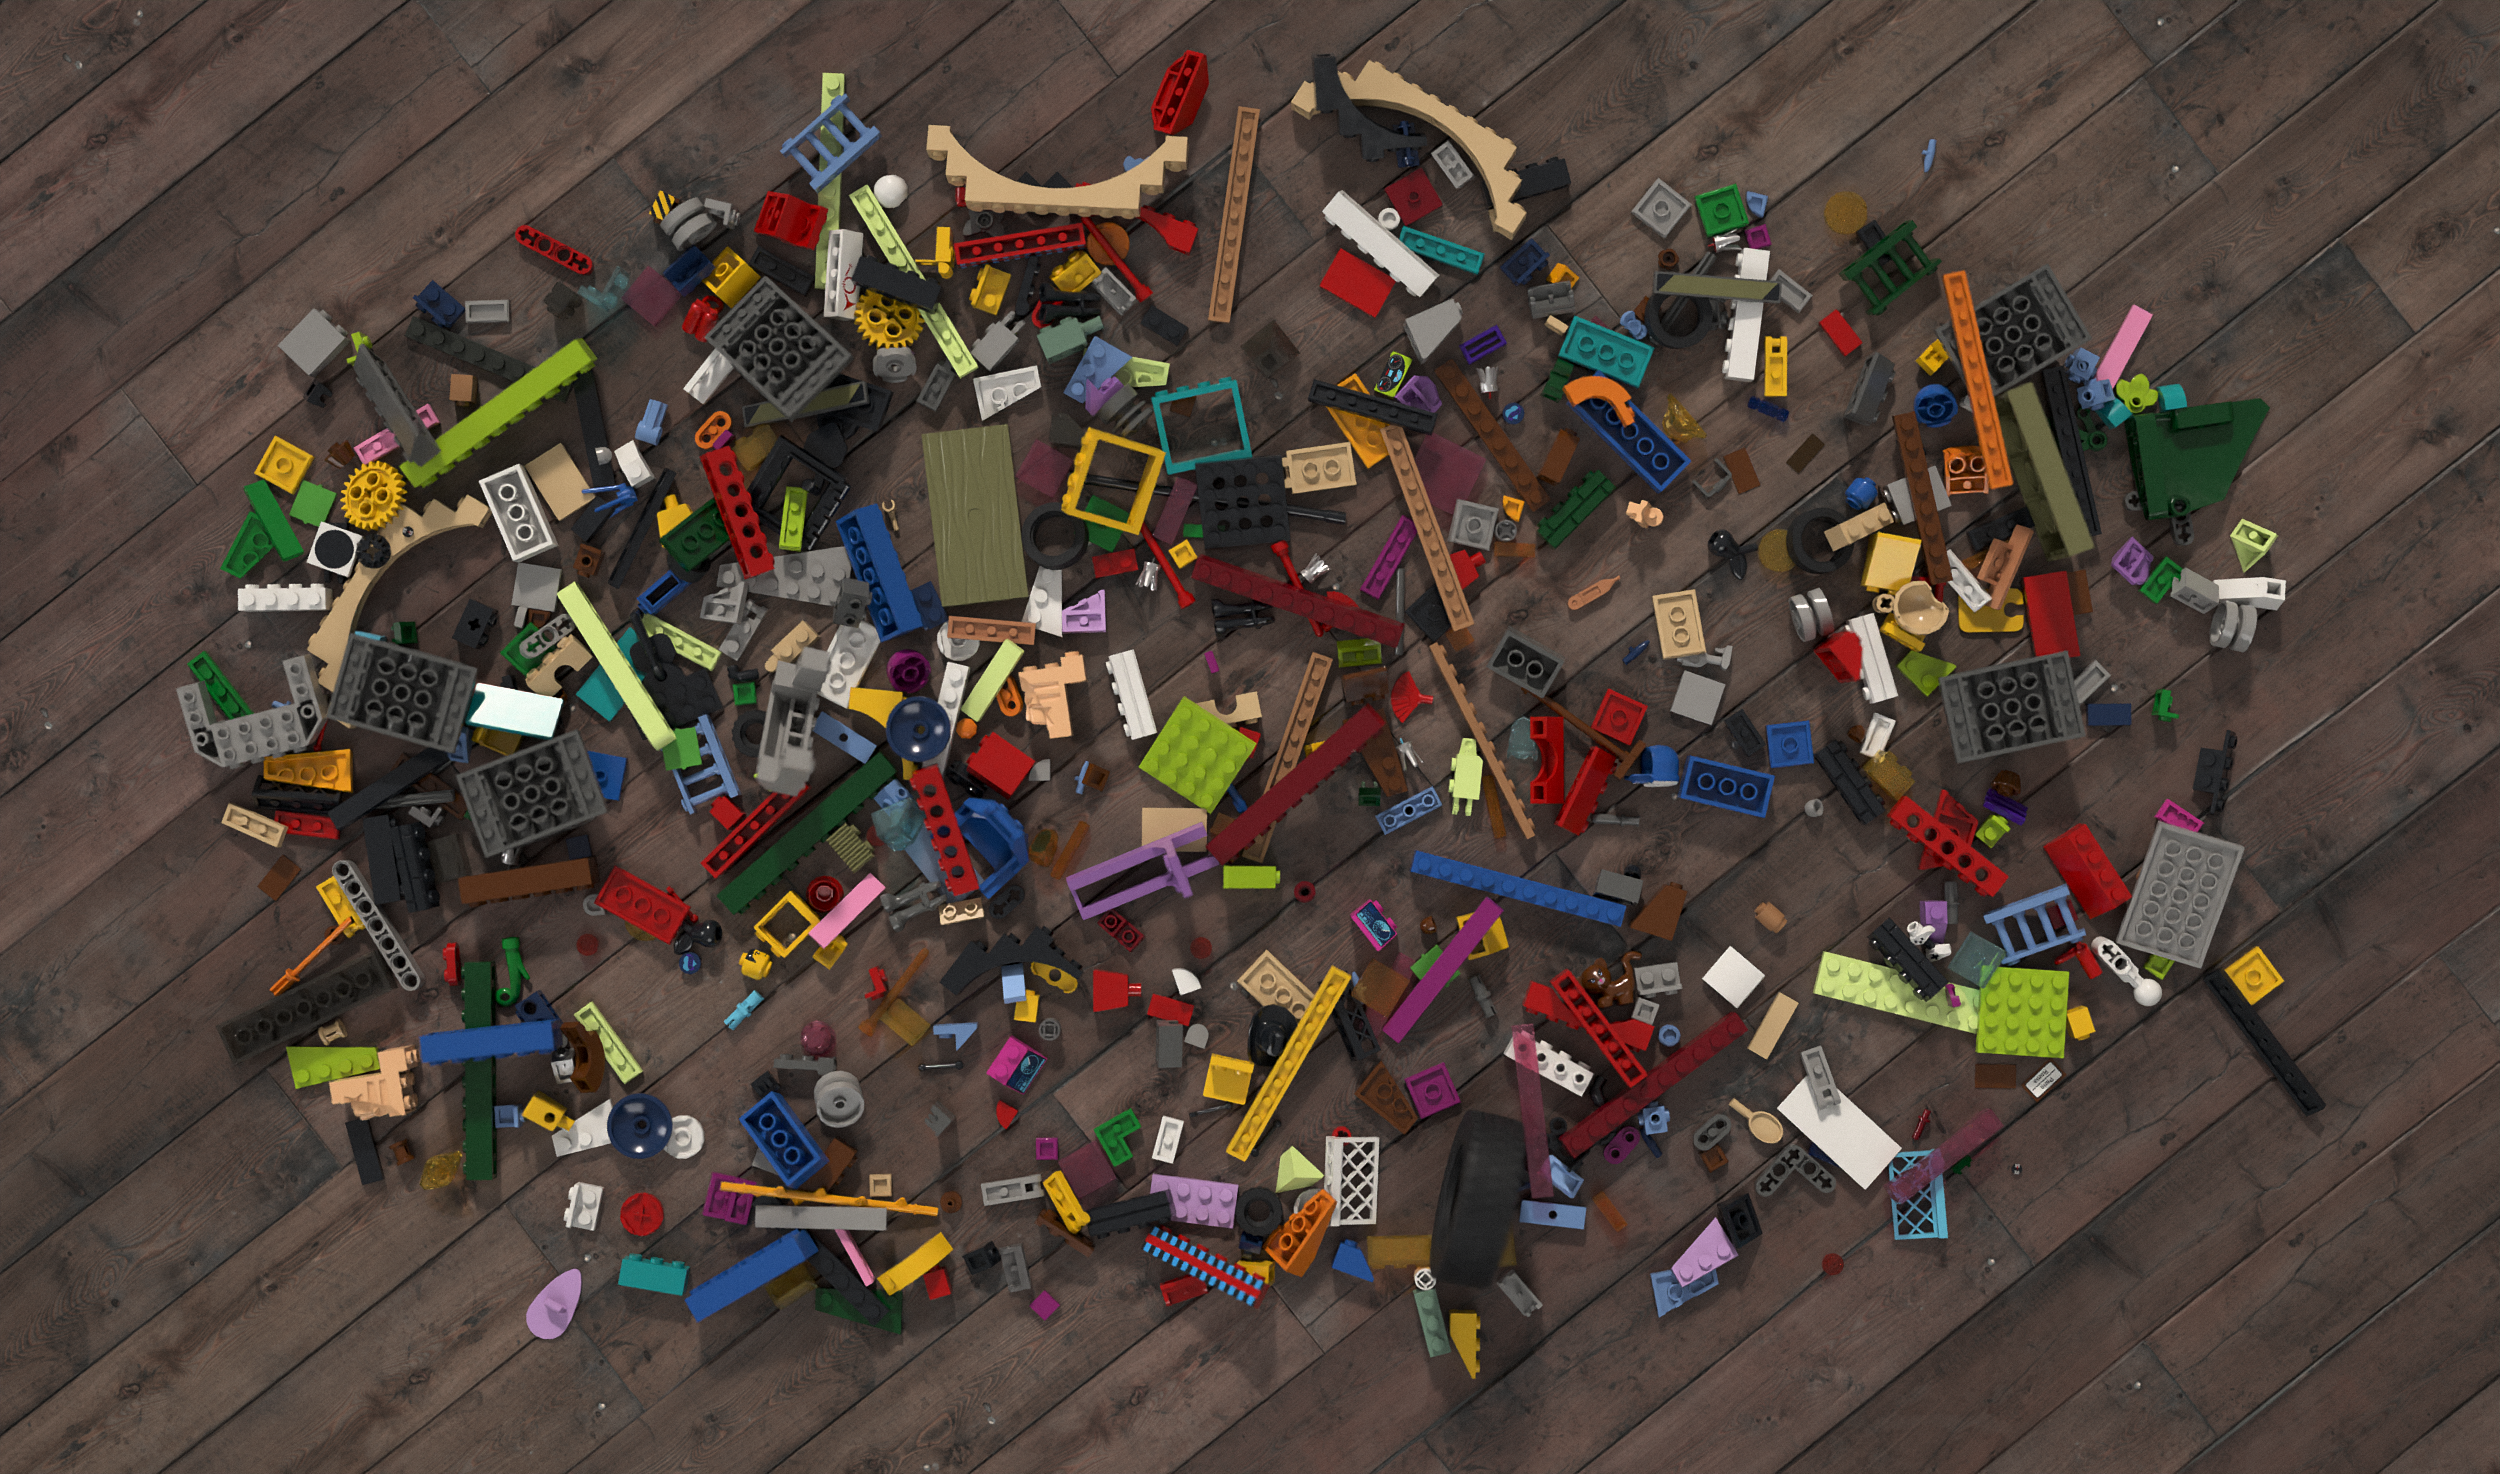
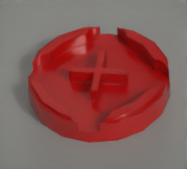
M646 1192L636 1193L623 1203L620 1220L623 1227L630 1234L648 1236L662 1225L664 1208L661 1201L654 1195Z

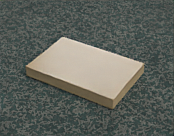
M562 443L525 465L526 470L559 521H562L596 498L594 493H582V490L590 489Z
M1695 589L1652 596L1662 659L1705 654L1706 647Z
M1142 808V846L1200 822L1203 823L1207 833V810L1202 808ZM1207 836L1178 847L1175 850L1180 852H1207L1205 847L1207 845Z

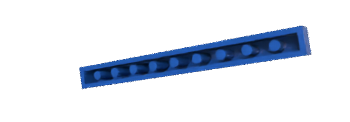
M1418 850L1414 852L1410 867L1411 872L1620 927L1626 906L1623 904Z

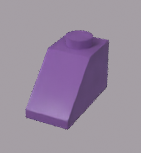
M1920 901V924L1923 927L1932 926L1935 928V932L1929 938L1934 943L1943 944L1948 923L1947 901Z

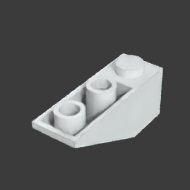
M2258 577L2213 581V583L2219 585V602L2226 600L2235 602L2237 605L2244 604L2257 608L2277 610L2285 601L2286 580Z

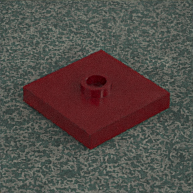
M1422 167L1384 189L1406 227L1443 206Z

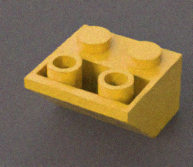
M1474 912L1455 917L1459 931ZM1501 917L1496 920L1467 957L1468 960L1490 955L1509 947Z

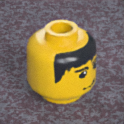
M754 948L749 950L748 953H743L739 961V965H742V974L755 980H760L763 977L766 978L773 964L768 954Z

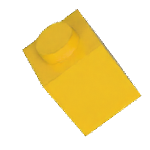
M1026 989L1027 1000L1016 1002L1014 1020L1036 1022L1040 995H1036L1034 990Z
M2081 1005L2067 1010L2066 1028L2069 1037L2084 1040L2090 1037V1033L2096 1032L2087 1007Z

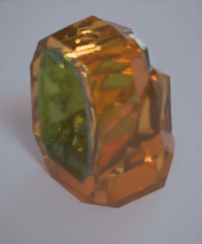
M1043 829L1035 836L1029 847V858L1032 862L1046 868L1051 865L1058 848L1057 832L1053 829Z

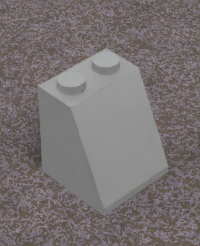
M1453 298L1404 321L1403 327L1420 365L1426 362L1462 319V308L1459 302H1454Z

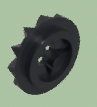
M369 534L363 536L357 543L355 554L362 565L367 568L376 569L388 562L391 556V547L383 536ZM372 544L374 548L381 550L375 553L373 558L371 554L365 552L371 549Z

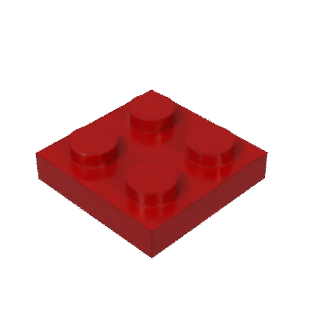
M1608 688L1590 727L1630 746L1648 706Z

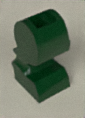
M1558 358L1549 374V381L1544 386L1540 396L1559 403L1564 393L1562 388L1567 385L1574 364Z

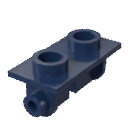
M1401 121L1400 124L1393 125V130L1402 131L1403 135L1409 136L1408 133H1415L1414 122ZM1404 147L1396 152L1398 168L1420 165L1418 150H1410V147Z

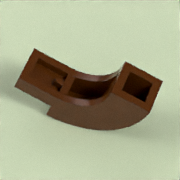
M580 1021L564 1022L560 1030L572 1044L576 1054V1065L570 1079L580 1093L597 1092L605 1070V1054L601 1039L596 1031H586L585 1026Z

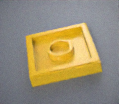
M274 436L254 474L294 495L315 457L278 436Z
M2258 946L2225 969L2251 1006L2284 982L2283 978Z

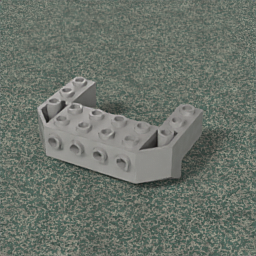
M804 647L796 664L782 661L777 663L775 679L770 690L757 763L758 774L756 780L766 790L797 796L799 790L804 789L810 773L813 772L815 760H812L813 751H809L813 742V737H810L811 731L815 728L816 718L814 713L818 710L820 698H816L817 691H821L822 684L825 683L827 674L831 670L832 661H828L830 652Z
M311 654L283 661L295 703L244 717L217 722L205 681L176 688L194 751L221 767L230 766V769L244 766L243 762L251 760V763L254 764L265 761V756L272 755L273 758L286 755L285 751L293 749L294 753L307 750L306 746L316 741L328 718L326 716L329 709L328 695H322Z

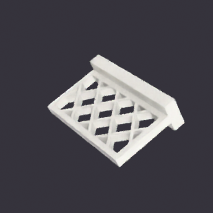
M1326 1136L1324 1190L1337 1201L1328 1224L1329 1226L1376 1224L1379 1137ZM1343 1142H1350L1355 1147L1348 1156L1343 1152ZM1366 1142H1373L1372 1151L1366 1155L1361 1148ZM1359 1152L1365 1159L1356 1167L1350 1159ZM1368 1162L1372 1166V1172L1365 1177L1360 1170ZM1349 1163L1354 1170L1346 1178L1342 1174V1168ZM1358 1173L1363 1181L1355 1188L1350 1180ZM1348 1184L1353 1192L1345 1199L1341 1192L1344 1186ZM1368 1184L1371 1188V1194L1365 1199L1359 1191ZM1357 1195L1363 1202L1354 1210L1349 1202ZM1347 1206L1352 1211V1214L1347 1219H1340L1341 1210ZM1365 1206L1370 1209V1219H1363L1358 1214Z

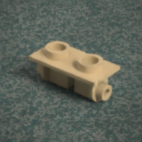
M981 897L939 905L941 925L981 919L985 916Z

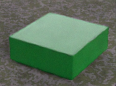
M755 682L733 684L735 706L758 704Z

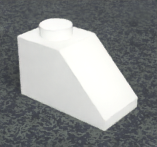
M633 440L614 451L620 467L632 487L637 489L655 478Z

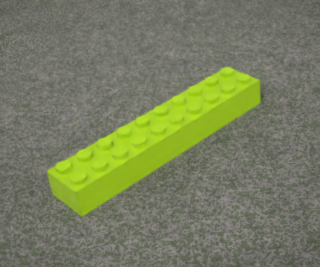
M583 338L575 339L435 441L441 452L422 467L414 461L410 463L407 460L399 466L415 488L419 486L424 488L438 480L436 475L448 473L456 467L454 464L456 461L459 463L473 455L471 450L474 448L475 450L481 449L491 442L489 437L499 436L508 429L507 424L510 423L512 425L523 419L525 411H534L543 404L541 401L543 398L547 400L558 394L561 385L564 387L570 385L578 379L576 376L578 373L583 374L594 368V362L598 358Z

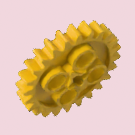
M866 290V296H860V302H857L855 306L858 310H855L854 316L858 318L855 319L854 324L860 325L857 333L864 332L862 340L870 339L869 346L876 343V350L880 349L881 346L887 349L889 347L898 348V346L902 348L906 347V344L912 346L913 340H918V333L922 332L923 328L921 325L924 324L925 320L920 318L922 315L917 308ZM887 300L891 303V306H885L881 301ZM899 313L907 314L909 319L901 318ZM869 317H877L879 322L874 323ZM893 329L897 335H890L887 330Z
M369 461L368 466L362 464V470L355 468L356 475H348L351 479L350 483L344 482L347 490L341 491V493L345 494V497L340 499L341 502L345 503L341 508L346 511L344 516L350 519L349 522L360 529L367 531L371 529L378 531L379 527L385 529L386 522L393 524L392 517H399L397 510L404 509L400 506L401 502H406L402 495L407 493L406 490L402 489L406 485V482L401 480L403 475L398 473V469L380 461L376 463Z

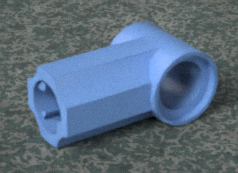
M652 399L649 400L643 420L639 422L636 429L635 439L653 445L659 443L663 430L661 426L668 409L667 404Z

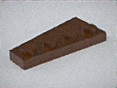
M1382 708L1376 710V712L1386 722L1381 727L1384 731L1375 739L1371 736L1365 742L1368 745L1360 752L1384 793L1389 797L1406 792L1408 789L1385 711ZM1351 718L1342 720V722L1345 724Z

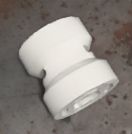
M1422 1265L1414 1271V1281L1417 1287L1422 1290H1430L1434 1287L1436 1279L1431 1277L1429 1266Z

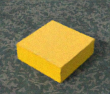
M1188 540L1168 550L1179 569L1198 558Z

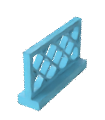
M1940 1149L1898 1152L1894 1158L1902 1157L1908 1163L1900 1172L1893 1166V1160L1888 1164L1895 1240L1948 1238ZM1918 1156H1927L1928 1164L1923 1170L1913 1164V1161ZM1910 1165L1920 1172L1912 1182L1903 1175ZM1927 1169L1929 1170V1176L1925 1174ZM1922 1175L1930 1182V1186L1924 1192L1915 1185ZM1900 1176L1910 1184L1903 1193L1895 1188V1182ZM1912 1186L1922 1194L1915 1203H1912L1904 1196ZM1929 1191L1931 1194V1198L1928 1195H1926ZM1895 1192L1900 1195V1196L1897 1198V1200H1896ZM1923 1197H1926L1932 1205L1926 1214L1916 1206ZM1902 1198L1911 1205L1904 1215L1896 1207V1204ZM1914 1208L1923 1215L1916 1225L1907 1218V1215ZM1931 1212L1933 1220L1928 1216ZM1897 1214L1901 1216V1219L1899 1221L1897 1219ZM1927 1218L1933 1223L1934 1232L1924 1233L1918 1227ZM1903 1220H1906L1913 1226V1229L1908 1234H1899L1898 1226Z

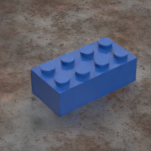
M1690 755L1686 757L1677 798L1765 818L1775 776Z
M771 1091L739 1118L787 1187L797 1189L829 1162L827 1156L779 1093Z

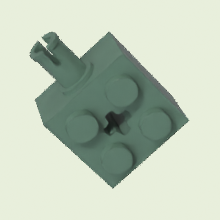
M1099 316L1082 324L1078 322L1077 318L1072 319L1068 317L1061 320L1059 326L1054 328L1047 326L1041 329L1037 338L1050 365L1088 348L1087 335L1104 329V326Z

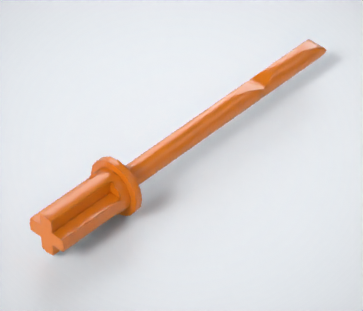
M350 917L339 925L294 970L288 968L285 971L286 974L270 988L274 996L280 997L291 985L300 981L298 974L351 924Z

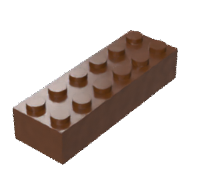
M596 857L458 878L461 903H469V907L486 905L487 900H490L491 904L509 901L508 897L511 896L512 901L530 898V893H533L534 897L552 894L551 890H555V894L573 891L575 886H577V891L595 888L594 883L600 882Z

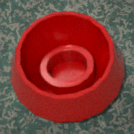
M831 876L816 877L810 882L806 891L808 904L812 909L820 913H829L844 897L842 885Z

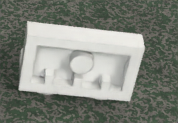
M578 1182L574 1187L570 1188L568 1199L571 1200L570 1208L566 1209L564 1221H567L566 1227L571 1228L573 1226L592 1231L596 1229L604 1187Z

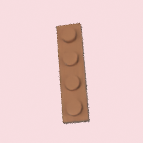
M949 616L947 638L1004 642L1005 639H1009L1014 644L1034 645L1036 623Z

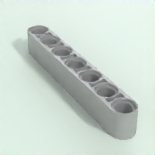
M351 860L336 862L332 867L335 879L401 986L408 991L421 988L425 983V976L381 904L374 903L373 891L357 865ZM343 864H346L349 868L346 876L341 873V866ZM355 882L360 886L358 894H355L352 890ZM366 901L370 902L372 906L369 913L363 908ZM377 919L381 920L383 923V928L381 931L375 928V922ZM388 938L394 941L393 949H389L386 945ZM400 956L406 961V965L403 968L397 963ZM411 975H414L417 978V984L415 986H412L409 983V977Z

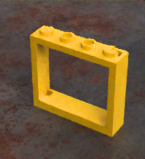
M1088 427L1085 437H1082L1081 451L1075 458L1074 464L1076 467L1074 473H1071L1068 479L1069 488L1067 494H1064L1062 497L1061 510L1075 517L1139 535L1166 453L1161 449ZM1098 439L1149 454L1127 523L1076 509Z

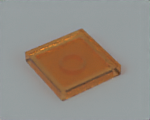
M1372 958L1350 995L1388 1018L1410 980Z

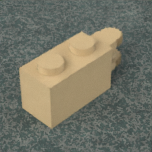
M806 621L800 622L771 650L774 654L766 661L764 665L766 670L772 673L776 672L778 661L793 664L799 658L804 647L810 648L821 637Z

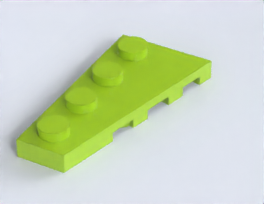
M286 1047L296 1089L380 1069L378 1047Z

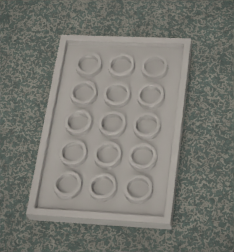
M2158 821L2135 884L2132 898H2130L2119 929L2116 943L2201 969L2245 849L2244 846Z

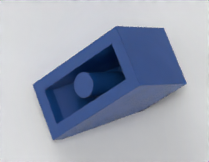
M1346 1239L1345 1242L1340 1240L1331 1263L1332 1268L1373 1283L1374 1276L1361 1248L1357 1246L1358 1243Z

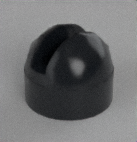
M1628 864L1624 869V875L1641 879V869L1638 865Z

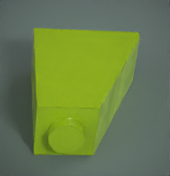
M1224 865L1223 888H1276V883L1280 884V871H1276V866Z

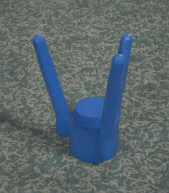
M625 483L582 490L583 494L620 490L616 493L618 499L594 510L599 512L620 503L621 506L616 508L609 518L634 505L633 502L638 501L631 485L626 486Z

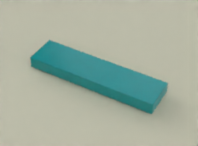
M1403 226L1399 240L1417 255L1476 275L1479 273L1485 255L1482 252Z

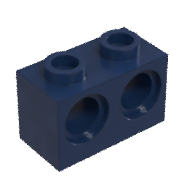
M541 990L534 992L515 1005L517 1009L516 1014L522 1022L560 1019ZM530 1002L534 1003L537 1007L535 1014L528 1011L527 1007Z

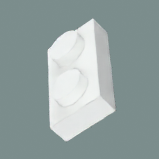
M1167 1116L1162 1117L1152 1156L1153 1159L1173 1164L1184 1123L1183 1120Z

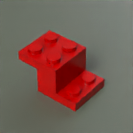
M768 191L754 232L773 237L794 247L814 250L819 242V235L822 226L827 220L829 209L809 204L789 194Z

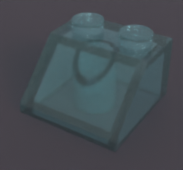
M911 797L871 814L877 837L894 852L904 850L915 842L925 823L924 819L927 818L925 811H921L919 805Z

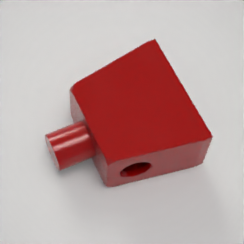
M1465 550L1449 555L1462 590L1479 577L1476 568L1486 563L1480 551L1470 557Z
M1100 969L1093 970V1012L1126 1007L1129 1005V997L1141 996V983L1129 984L1128 974Z

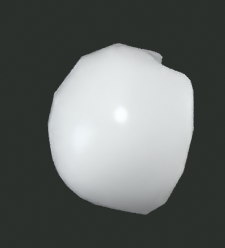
M886 175L881 177L874 185V196L881 206L895 208L907 198L908 186L897 175Z

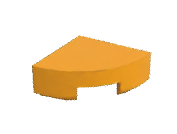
M1504 495L1502 504L1506 515L1513 521L1519 522L1525 501Z

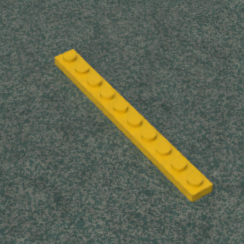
M1333 965L1331 966L1283 1049V1053L1279 1056L1226 1148L1228 1154L1244 1162L1246 1161L1350 981V974Z

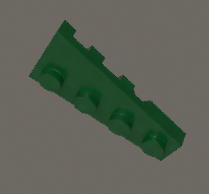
M816 1287L815 1310L901 1335L903 1290H898L889 1296L885 1289H870L890 1309L876 1326H873L833 1287Z

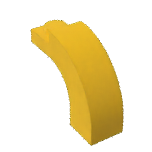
M940 1232L877 1279L888 1295L891 1296L936 1265L953 1248Z

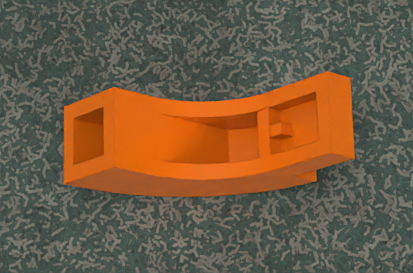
M1600 376L1582 377L1562 388L1572 407L1585 400L1598 398L1608 402L1613 407L1624 428L1635 422L1633 419L1635 414L1629 405H1625V402L1631 399L1630 395L1621 385L1611 379Z

